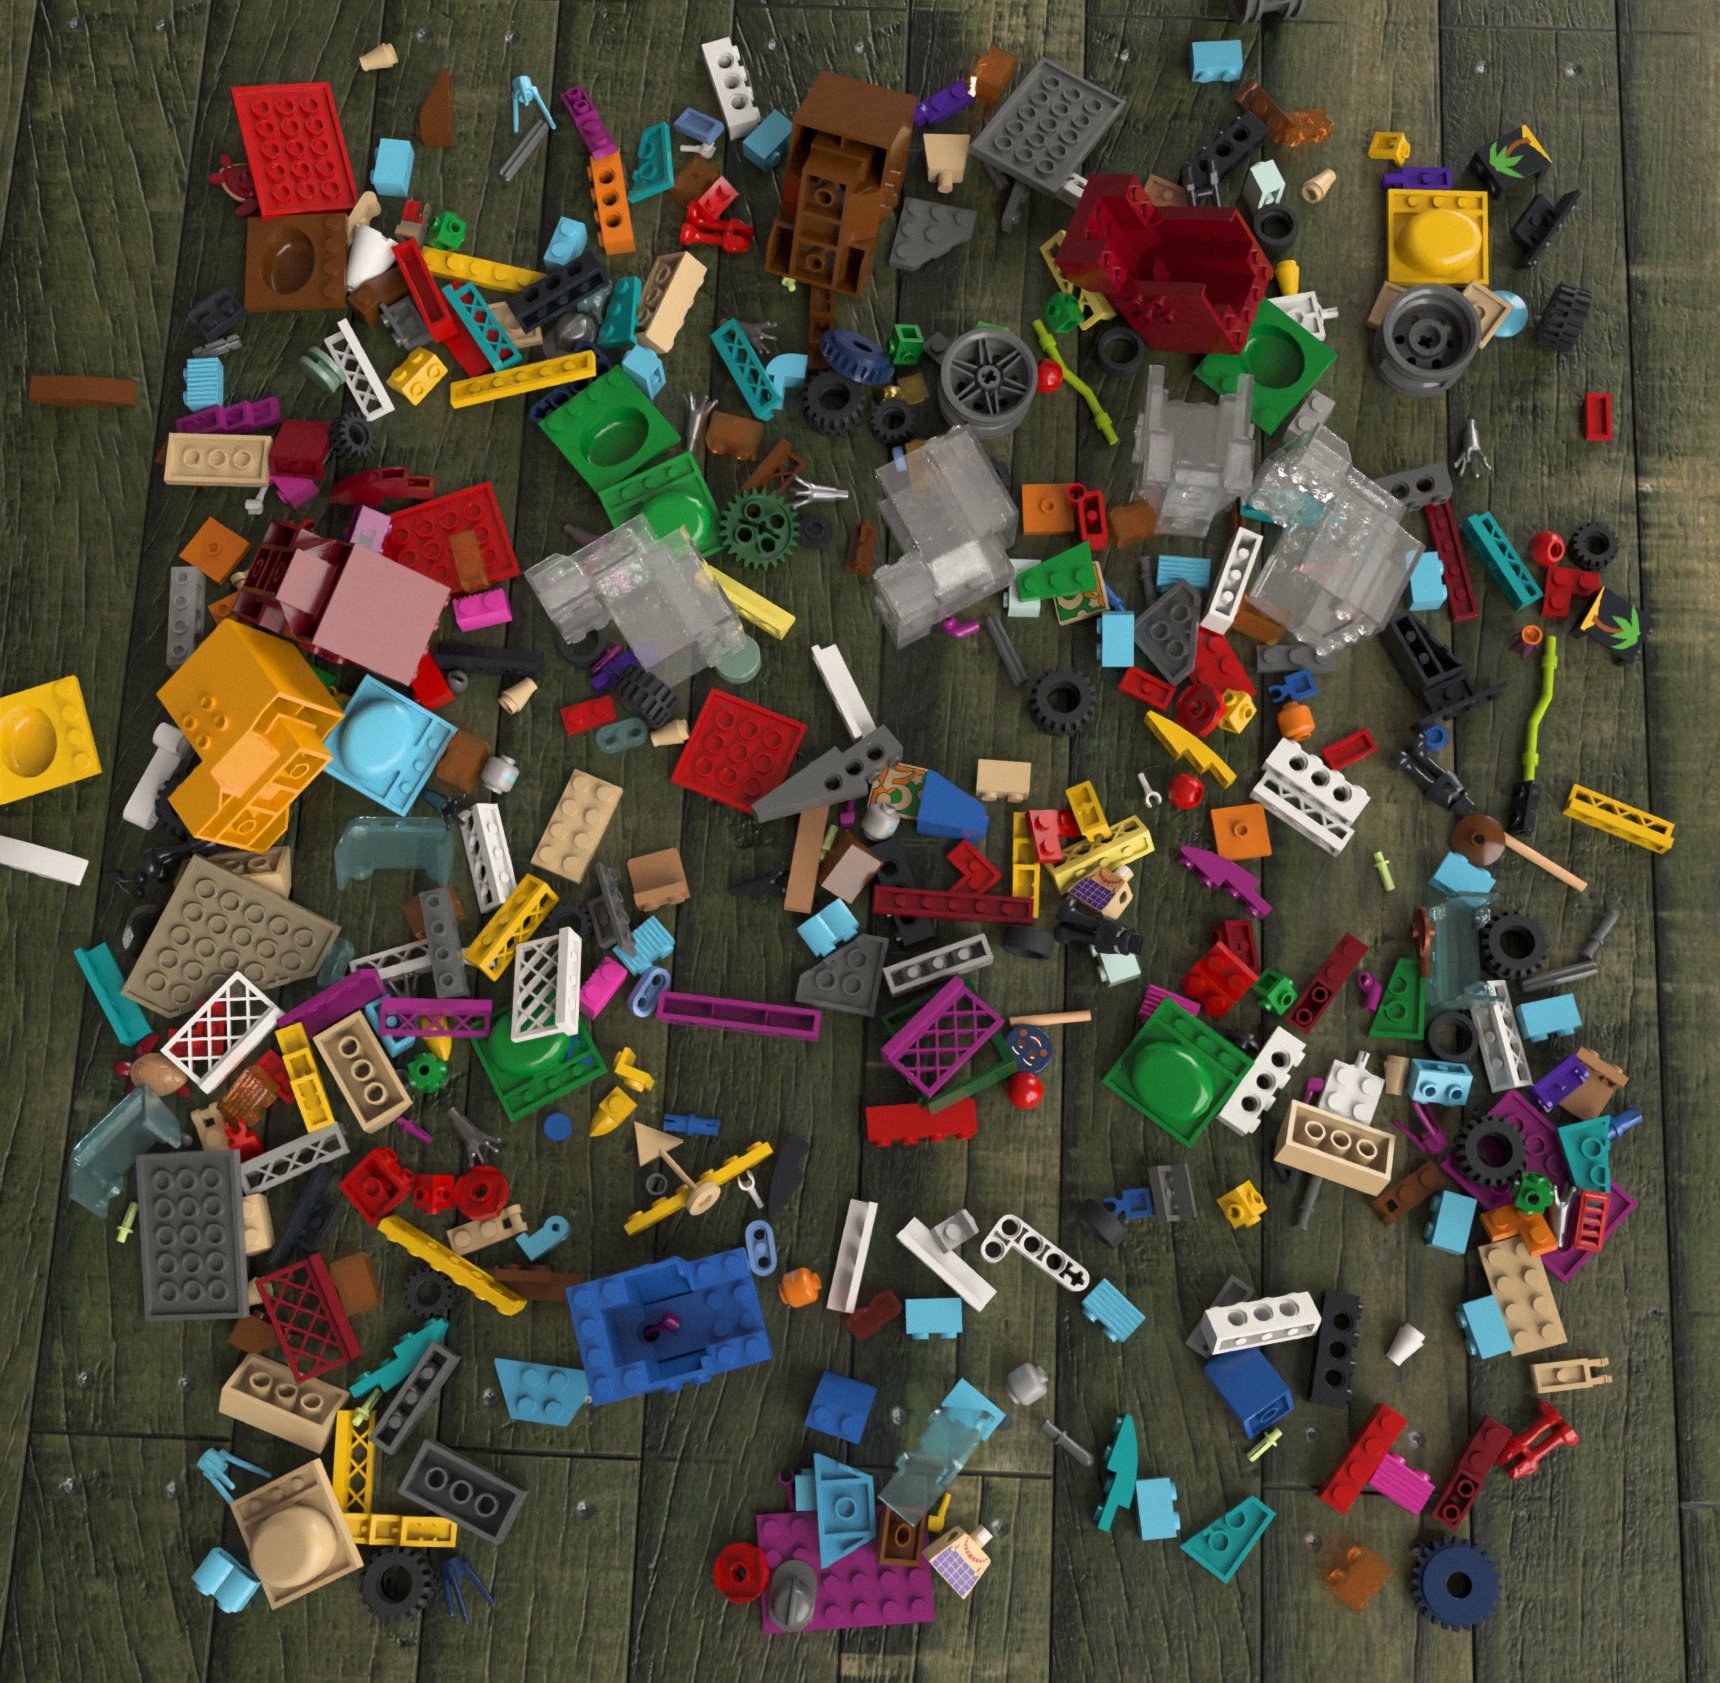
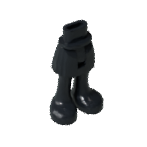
M1421 732L1388 766L1394 771L1400 770L1411 776L1426 790L1424 797L1447 809L1448 812L1453 810L1462 818L1475 803L1467 796L1469 792L1465 790L1452 770L1446 771L1427 754L1425 744L1428 738ZM1411 758H1413L1419 764H1421L1435 778V780L1431 779L1425 773H1423L1411 761Z
M192 834L186 835L187 841L145 849L141 852V857L149 877H155L162 884L169 879V866L179 860L192 858L195 853L208 858L229 847L228 845L195 838Z
M1067 896L1061 902L1056 913V919L1061 922L1055 925L1053 931L1056 942L1068 944L1072 940L1095 945L1097 953L1122 954L1124 956L1129 954L1141 955L1144 936L1137 934L1135 929L1108 915L1104 918H1098L1080 912L1079 901L1076 897ZM1074 924L1096 930V933L1077 929Z

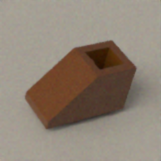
M255 1308L253 1312L249 1311V1317L239 1318L227 1342L250 1354H261L281 1347L271 1322L267 1320L269 1318L268 1314ZM280 1326L284 1335L286 1332V1328ZM289 1330L285 1340L289 1344L297 1341L299 1336L292 1333V1330Z

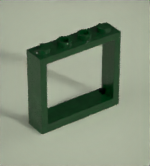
M968 975L960 976L959 978L964 981V986L981 1000ZM946 984L881 1016L883 1028L880 1029V1032L886 1043L897 1034V1029L905 1026ZM964 996L969 1007L973 1011V1003ZM976 1016L982 1029L989 1028L994 1023L988 1016ZM999 1029L988 1040L1001 1063L934 1097L931 1096L930 1099L917 1088L919 1093L915 1094L922 1109L927 1107L930 1114L933 1115L1018 1071L1017 1061ZM904 1055L899 1060L905 1067H915L909 1055ZM906 1078L909 1086H913V1084Z

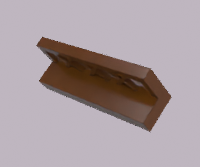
M782 438L736 495L741 498L740 492L745 489L749 494L750 489L753 487L756 488L758 494L761 488L766 487L768 495L771 491H767L766 484L772 479L781 478L782 486L775 490V498L778 499L795 481L791 477L792 474L799 476L807 467V462L791 451V444ZM788 458L798 464L794 471L783 472L782 465ZM748 506L749 511H747V514L750 518H753V515L757 514L756 510H752L751 506ZM739 529L737 535L746 540L748 538L747 533Z

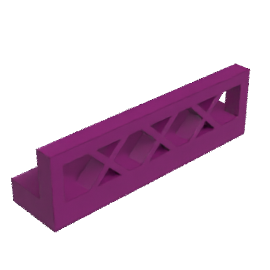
M358 969L281 1016L276 1021L279 1027H288L302 1022L308 1040H311L316 1035L364 1008L367 1004L387 994V991L377 969Z
M381 998L379 1036L488 1038L490 1034L492 1000ZM386 1015H397L404 1022L398 1029H385ZM417 1016H425L432 1024L425 1030H418L411 1022ZM445 1016H452L459 1024L453 1030H445L438 1022ZM472 1017H484V1031H473L466 1022Z

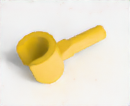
M944 1494L938 1510V1516L929 1515L928 1531L940 1532L943 1529L945 1512L951 1498L950 1494Z

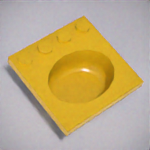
M1388 189L1386 193L1387 281L1398 286L1440 284L1449 287L1466 288L1470 281L1474 279L1487 288L1489 284L1487 192Z
M75 675L0 698V805L102 773L79 681Z

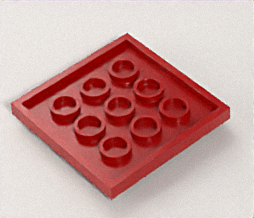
M712 688L670 781L673 784L752 815L751 805L784 783L808 726Z

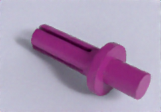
M618 644L611 650L605 649L607 653L590 668L592 674L597 675L604 665L608 664L613 658H617L615 655L622 650Z
M402 1116L398 1117L396 1123L403 1127V1133L408 1131L427 1145L432 1142L433 1137L413 1124L414 1120L412 1118L407 1121Z

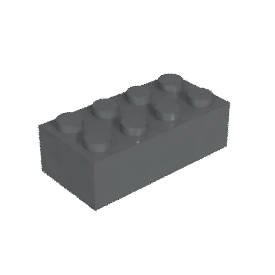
M425 1439L397 1493L495 1545H499L504 1542L530 1490L433 1439Z

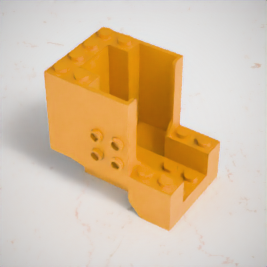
M225 618L156 693L202 759V762L193 769V772L183 783L176 787L168 800L193 837L264 854L288 829L289 805L334 758L323 741L346 714L293 643Z

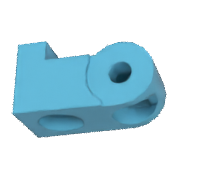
M558 1215L552 1216L546 1220L544 1227L534 1235L529 1237L524 1232L516 1238V1241L530 1260L535 1263L569 1236L570 1225L563 1217Z

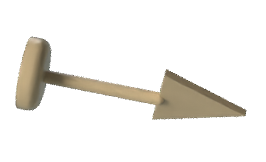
M634 1121L640 1167L661 1156L692 1191L686 1201L688 1212L694 1216L709 1209L720 1195L721 1191L718 1185L714 1182H705L697 1187L667 1153V1151L683 1143L684 1140Z

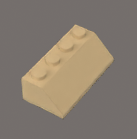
M687 251L658 256L641 290L640 306L636 309V317L639 319L638 327L634 328V335L637 337V344L644 349L647 347L654 351L655 354L668 353L673 347L674 338L684 323V317L694 302V296L698 288L704 281L703 277L707 268Z
M289 846L270 847L264 854L240 850L220 852L207 858L288 899L291 889ZM192 858L183 859L174 882L175 889Z
M361 1010L313 1037L317 1048L365 1132L373 1134L393 1122L413 1103Z
M1292 1099L1277 1136L1274 1160L1377 1197L1390 1182L1395 1135Z
M248 1353L222 1388L219 1412L320 1454L336 1429L337 1410H344L350 1393L316 1378L297 1385L289 1367L261 1355Z

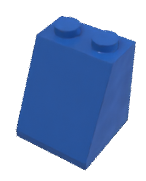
M928 769L917 819V833L961 842L966 839L971 844L979 845L980 837L985 838L989 816L984 815L986 808L984 805L935 771Z
M1257 1347L1229 1351L1220 1357L1218 1355L1214 1356L1206 1363V1367L1203 1368L1206 1379L1248 1440L1254 1438L1294 1409L1290 1389Z
M825 1370L804 1425L859 1444L877 1388Z

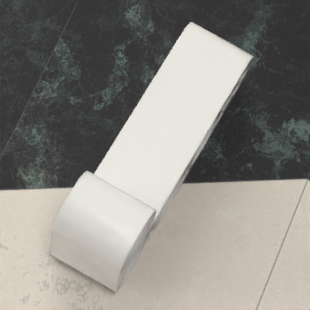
M164 722L157 727L153 736V743L159 748L123 812L125 820L146 830L152 829L159 819L155 814V810L159 808L154 805L155 799H160V796L157 794L158 790H163L166 787L163 785L166 780L169 782L173 781V775L178 774L182 777V772H185L196 752L180 729Z
M1014 1215L1003 1216L980 1247L981 1257L988 1263L999 1262L1008 1250L1013 1247L1067 1290L1079 1292L1088 1286L1089 1274L1085 1268ZM1009 1220L1016 1224L1017 1231L1014 1235L1004 1234L1002 1231V1223ZM1033 1237L1038 1241L1039 1248L1036 1252L1031 1253L1025 1249L1024 1241L1026 1238ZM988 1243L998 1244L1000 1247L998 1257L991 1258L986 1254L985 1247ZM1051 1254L1057 1255L1061 1260V1265L1057 1270L1050 1269L1046 1264V1259ZM1067 1263L1071 1265L1067 1271L1073 1275L1078 1272L1081 1274L1080 1280L1082 1285H1071L1072 1278L1066 1273L1062 1278L1058 1275L1065 1269Z

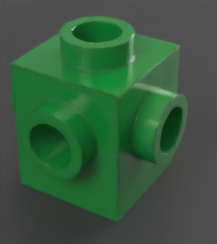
M446 211L435 215L428 223L429 231L425 243L436 249L454 252L459 249L465 238L464 230L466 223L461 221L452 212Z
M1056 292L1050 295L1047 299L1048 301L1041 306L1046 323L1056 333L1068 334L1085 319L1079 308V302L1073 294Z
M894 324L891 337L886 341V352L890 354L892 363L917 365L919 356L924 350V341L919 326Z
M1268 967L1250 987L1258 998L1257 1004L1264 1011L1269 1012L1271 1010L1280 1016L1298 998V995L1292 988L1294 986L1293 982L1287 976L1279 974Z
M421 1053L413 1058L414 1062L407 1064L410 1070L407 1073L410 1084L413 1088L417 1087L424 1093L435 1092L443 1087L442 1084L449 1082L446 1075L449 1070L442 1057L438 1058L433 1053ZM429 1068V1073L422 1075L421 1071Z
M1523 1171L1519 1174L1518 1180H1513L1510 1196H1513L1514 1205L1521 1212L1534 1215L1535 1212L1543 1214L1545 1207H1550L1552 1204L1554 1191L1551 1190L1549 1179L1537 1172L1528 1173Z

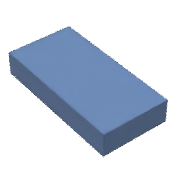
M689 107L673 124L677 131L709 146L725 129L722 122Z

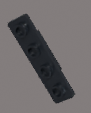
M1579 190L1564 194L1555 207L1542 194L1534 196L1509 232L1525 249L1513 266L1516 271L1524 268L1529 269L1537 263L1539 254L1551 243V237L1555 231L1562 227L1566 215L1576 207V201L1582 194Z
M1467 672L1419 694L1429 716L1418 720L1409 728L1411 732L1418 729L1421 732L1427 731L1436 726L1435 721L1443 719L1446 722L1459 715L1457 711L1465 708L1466 712L1480 706L1479 701L1487 698L1488 702L1497 699L1503 695L1502 690L1508 686V683L1504 681L1478 693Z
M319 1163L318 1167L312 1172L310 1182L304 1193L299 1196L297 1206L291 1217L285 1222L283 1232L277 1243L270 1250L267 1263L284 1268L296 1245L313 1254L320 1253L345 1206L324 1195L336 1173L335 1168Z

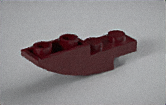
M388 467L369 470L352 475L332 486L331 503L376 506L383 505L384 497H391L393 499H434L435 477L409 476V467Z
M1346 932L1300 995L1285 1020L1308 1035L1370 947Z
M1485 1414L1472 1437H1468L1435 1501L1430 1513L1431 1517L1457 1531L1483 1488L1486 1475L1513 1431Z

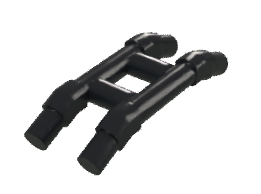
M1208 157L1206 159V175L1209 186L1195 190L1192 164L1185 163L1182 165L1183 187L1188 207H1198L1197 200L1210 196L1213 207H1223L1216 157Z

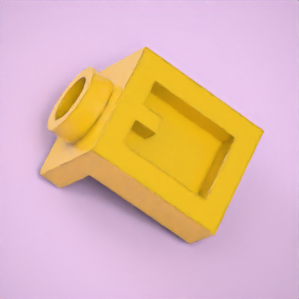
M1375 132L1368 154L1370 159H1394L1396 167H1402L1405 158L1409 156L1410 145L1407 143L1404 133Z

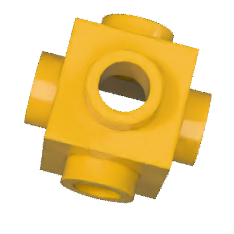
M1227 688L1222 695L1227 710L1225 715L1221 717L1218 726L1221 729L1240 734L1257 710L1251 702V697L1246 692Z
M1250 1180L1217 1200L1224 1211L1225 1217L1234 1228L1245 1224L1247 1228L1261 1220L1259 1214L1267 1209L1261 1195L1255 1190Z

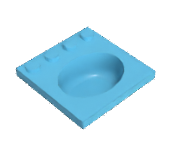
M367 674L345 708L344 713L346 716L332 729L324 742V745L334 758L322 771L404 818L458 728Z

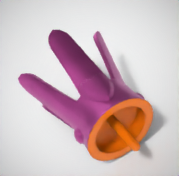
M1534 625L1526 626L1520 632L1513 635V637H1520L1512 644L1511 650L1515 651L1525 645L1523 657L1527 658L1534 646L1535 649L1538 648V644L1542 639L1541 630Z

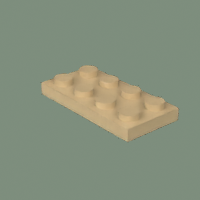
M169 433L164 481L169 485L268 487L270 474L268 454L273 446V439L271 436Z
M574 769L533 855L531 864L580 884L623 793V789Z
M1519 1235L1477 1246L1491 1294L1495 1296L1514 1347L1513 1350H1510L1511 1356L1568 1342L1540 1255L1530 1258Z

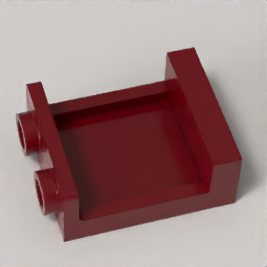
M285 419L268 454L272 476L323 480L325 475L323 460L329 446L334 444L333 440L328 439V436L332 435V433L328 432V428L332 427L330 423Z

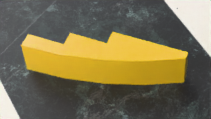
M1151 710L1146 713L1144 718L1145 724L1175 761L1184 755L1200 775L1209 769L1224 789L1234 782L1237 776L1218 755L1197 737Z
M1013 812L1012 897L1034 898L1033 918H1038L1040 865L1034 861L1024 815L1026 812Z
M299 1022L275 1031L283 1053L282 1057L291 1079L290 1083L308 1133L334 1124V1116L303 1023Z
M343 1513L353 1540L358 1544L455 1547L457 1524L442 1516Z

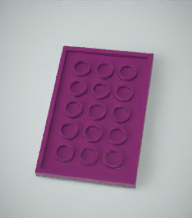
M1514 1088L1509 1089L1485 1116L1495 1115L1498 1116V1119L1506 1118L1509 1120L1508 1124H1516L1519 1127L1517 1133L1524 1134L1526 1139L1522 1140L1523 1145L1528 1144L1529 1148L1524 1154L1529 1156L1528 1162L1522 1165L1525 1167L1524 1171L1528 1173L1537 1172L1548 1178L1552 1186H1557L1560 1199L1564 1183H1570L1568 1192L1573 1186L1554 1130L1556 1127ZM1480 1137L1476 1148L1479 1159L1489 1167H1498L1502 1160L1500 1145L1491 1137ZM1451 1152L1438 1165L1471 1198L1476 1199L1477 1203L1486 1212L1514 1203L1513 1196H1510L1513 1181L1492 1188L1475 1186V1182H1467L1465 1180L1466 1176L1464 1174L1459 1175L1456 1171L1459 1169L1458 1164L1453 1165L1452 1159L1455 1158V1153ZM1611 1178V1196L1604 1241L1638 1205ZM1576 1197L1570 1209L1567 1232L1564 1233L1563 1247H1557L1556 1250L1540 1255L1543 1266L1562 1284L1567 1283L1595 1252L1576 1249L1572 1246L1569 1239L1578 1204ZM1546 1206L1542 1215L1550 1228L1549 1207ZM1585 1212L1586 1216L1597 1217L1598 1215ZM1583 1224V1227L1594 1228L1595 1225Z
M926 1502L902 1503L926 1507ZM875 1505L877 1537L821 1569L817 1510L757 1514L758 1547L764 1550L769 1566L768 1588L764 1594H761L763 1633H787V1631L779 1629L772 1622L769 1615V1600L775 1571L781 1564L789 1560L806 1562L814 1570L817 1577V1594L812 1620L805 1628L797 1632L935 1621L930 1563L922 1554L919 1567L875 1563L883 1505ZM927 1515L925 1519L922 1551L929 1546Z

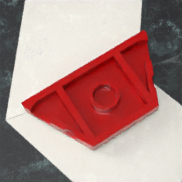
M1199 625L1195 670L1187 676L1190 684L1199 685L1206 683L1218 689L1221 695L1228 688L1234 691L1241 690L1246 692L1251 698L1255 697L1257 692L1225 636Z

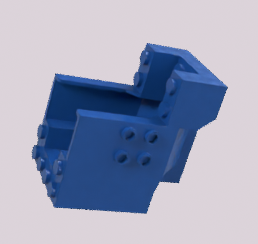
M744 1247L691 1262L674 1256L663 1259L659 1263L644 1264L634 1267L630 1271L565 1288L593 1406L614 1403L663 1389L664 1393L684 1389L682 1383L691 1381L692 1385L702 1384L711 1381L710 1375L774 1359L753 1273L749 1265L747 1250ZM669 1311L682 1319L678 1323L679 1328L674 1333L664 1328L660 1330L659 1338L654 1342H650L643 1335V1331L647 1330L649 1326L660 1322Z

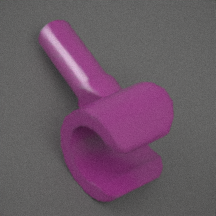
M855 799L848 800V811L840 812L842 827H850L855 824Z
M1311 1077L1306 1080V1092L1302 1103L1309 1105L1313 1092L1322 1093L1323 1079Z
M669 1311L660 1322L643 1331V1335L647 1338L664 1328L674 1333L679 1328L678 1323L682 1319Z
M790 1469L792 1478L789 1482L782 1481L781 1471L778 1474V1479L785 1486L791 1511L796 1510V1502L793 1492L795 1473Z

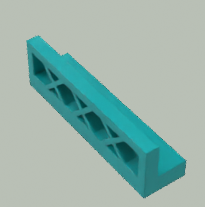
M472 281L454 291L450 284L442 288L446 298L496 372L508 370L523 360L521 354ZM472 291L475 295L473 304L462 303L460 297ZM476 311L487 313L485 324L474 321ZM488 330L499 331L498 342H491L486 339ZM501 349L512 350L514 353L513 357L503 363L499 358Z
M732 318L712 333L710 337L754 415L759 419L768 421L774 417L771 409L782 402V399L736 319ZM732 328L736 332L734 343L730 336L725 334ZM739 349H745L748 353L746 364L738 352ZM750 369L757 370L759 373L757 384L750 373ZM762 389L769 390L773 399L766 402L761 393Z
M1488 511L1479 517L1477 514H1474L1467 518L1461 529L1514 610L1517 612L1541 599L1544 594L1490 512ZM1483 521H1486L1491 528L1490 534L1483 525ZM1496 544L1502 545L1505 550L1504 555ZM1510 565H1513L1517 568V570L1519 571L1518 576L1515 574L1514 570ZM1524 586L1529 587L1534 595L1530 596Z
M104 942L90 951L82 948L73 951L120 1043L132 1048L148 1035L155 1034L140 1004L120 995L127 979L109 945Z

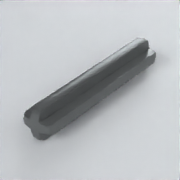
M539 119L534 123L499 169L498 173L502 179L510 181L549 130L546 122Z
M998 616L988 617L985 620V625L1016 686L1025 684L1028 681V677Z
M1595 960L1581 962L1522 978L1519 980V987L1522 993L1532 992L1595 975L1598 973V967Z

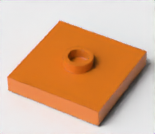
M1071 484L1022 485L1023 535L1074 534V509L1068 508L1065 503L1066 491Z
M209 517L179 557L189 565L197 566L204 575L222 585L252 545L212 517Z
M1263 803L1210 810L1217 855L1233 861L1270 856L1272 854Z

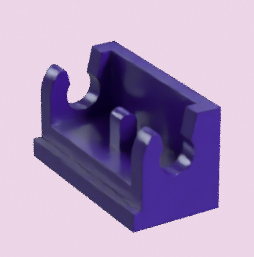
M1573 1053L1564 1058L1525 1091L1546 1114L1585 1083L1590 1074Z

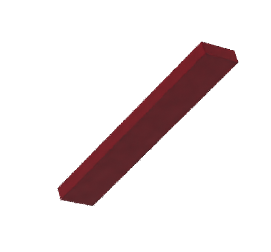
M1424 485L1417 487L1421 492L1429 491L1428 487ZM1448 499L1447 502L1440 505H1433V503L1423 505L1422 509L1433 551L1438 553V559L1443 563L1441 580L1442 584L1446 585V601L1452 623L1477 619L1480 615L1450 501Z
M874 885L872 914L1032 926L1034 898Z

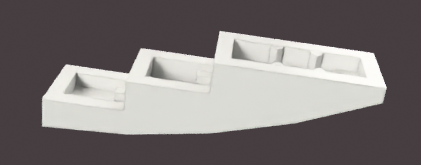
M0 836V864L31 872L41 877L80 885L89 862L88 860Z

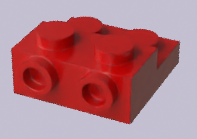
M1218 941L1180 982L1184 985L1183 990L1188 996L1197 997L1203 1003V1009L1208 1015L1216 1016L1220 1019L1259 977L1221 941Z
M384 1146L373 1149L338 1185L371 1227L377 1225L394 1207L401 1205L414 1191V1175L408 1169H402L396 1162L398 1160L397 1154L389 1148L385 1149Z

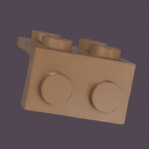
M1150 174L1144 190L1154 206L1172 205L1175 207H1188L1183 187Z
M676 848L640 856L627 862L635 893L633 895L639 911L656 910L660 905L668 903L671 905L685 901L686 898H690L680 855Z
M1580 1047L1572 1051L1570 1055L1574 1053L1581 1064L1587 1069L1590 1074L1587 1078L1588 1080L1557 1104L1582 1122L1598 1118L1613 1092L1623 1088L1629 1079L1622 1074L1623 1070L1612 1063H1605L1599 1059L1597 1052L1587 1047Z

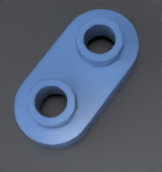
M652 966L644 972L627 1001L628 1009L631 1013L639 1017H646L653 1012L658 1004L660 991H666L670 985V974L668 971L658 966Z
M756 1220L750 1223L745 1231L749 1265L755 1274L768 1276L777 1267L773 1230L767 1222ZM757 1230L764 1231L765 1236L763 1239L757 1240L754 1234ZM760 1258H768L769 1264L767 1267L762 1268L759 1266Z

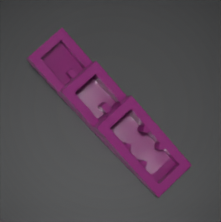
M272 396L252 404L245 400L226 408L216 405L176 420L177 433L240 435L263 429L282 422L279 400Z

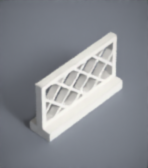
M570 927L559 929L558 935L516 945L511 1040L515 1043L561 1032L568 1036L578 1034L582 939ZM559 944L558 950L552 957L546 954L552 945ZM535 949L537 952L526 963L524 961L525 952ZM544 956L548 961L538 972L533 967ZM556 965L558 967L557 973L549 981L544 976ZM532 971L536 975L525 987L523 979ZM541 980H544L547 985L538 995H535L532 990ZM554 988L556 990V997L548 1005L543 1000ZM530 994L535 999L524 1011L522 1009V1002ZM541 1003L546 1009L535 1020L530 1015ZM553 1012L555 1014V1025L544 1027L542 1024ZM528 1018L534 1022L527 1031L520 1032L522 1024Z
M236 971L160 1051L200 1086L199 1088L206 1094H211L278 1024L276 1020L286 1013L277 1007L239 971ZM239 979L246 986V997L230 998V987ZM250 990L258 997H250ZM226 992V998H220ZM246 1000L247 1016L231 1017V1001ZM250 1000H262L269 1006L261 1016H250ZM227 1001V1017L211 1018V1006L215 1002ZM207 1011V1018H201V1016ZM247 1019V1031L242 1036H231V1020ZM251 1019H258V1020L251 1026ZM227 1020V1036L212 1037L211 1021ZM198 1021H207L208 1037L192 1038V1026ZM188 1031V1038H181ZM227 1039L228 1051L223 1056H212V1040ZM231 1039H238L232 1046ZM208 1040V1056L192 1057V1041ZM178 1041H188V1057L177 1058L170 1049ZM208 1059V1072L200 1078L193 1072V1060ZM212 1059H219V1060L212 1066ZM181 1060H188L189 1068Z

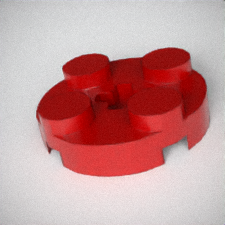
M1206 683L1188 686L1177 700L1176 707H1179V716L1176 715V722L1192 735L1207 736L1215 729L1227 710L1219 690ZM1198 705H1202V711L1200 712V714L1197 715L1199 711L1197 707Z
M475 1166L470 1169L471 1172L465 1176L462 1175L457 1180L453 1190L454 1202L459 1211L471 1220L481 1221L496 1218L502 1213V1208L507 1203L509 1197L508 1182L492 1166ZM482 1187H485L487 1191L485 1196L479 1198L475 1195L476 1192L481 1191Z
M741 1542L727 1546L720 1557H717L713 1568L714 1582L718 1590L723 1591L728 1597L726 1599L734 1603H746L755 1600L766 1592L769 1581V1566L763 1549L755 1547L750 1543ZM741 1565L746 1570L744 1581H742L740 1575L736 1574V1570L740 1569Z

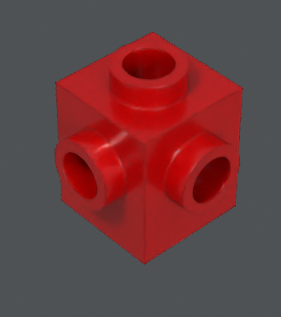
M415 1174L413 1208H424V1214H441V1209H452L454 1175Z

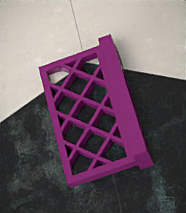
M955 975L881 1049V1059L888 1066L892 1065L930 1099L1004 1024V1020L964 986V981ZM965 996L973 1003V1011H957L956 1003ZM973 1016L974 1029H957V1017ZM976 1016H988L994 1023L989 1028L977 1029ZM942 1017H954V1029L938 1030V1021ZM955 1035V1048H939L938 1036ZM958 1035H974V1044L971 1047H958ZM923 1036H935L936 1048L919 1049V1040ZM955 1053L956 1062L952 1066H939V1054ZM917 1054V1067H904L899 1062L904 1055ZM919 1054H936V1067H920ZM937 1072V1081L928 1088L920 1081V1073Z

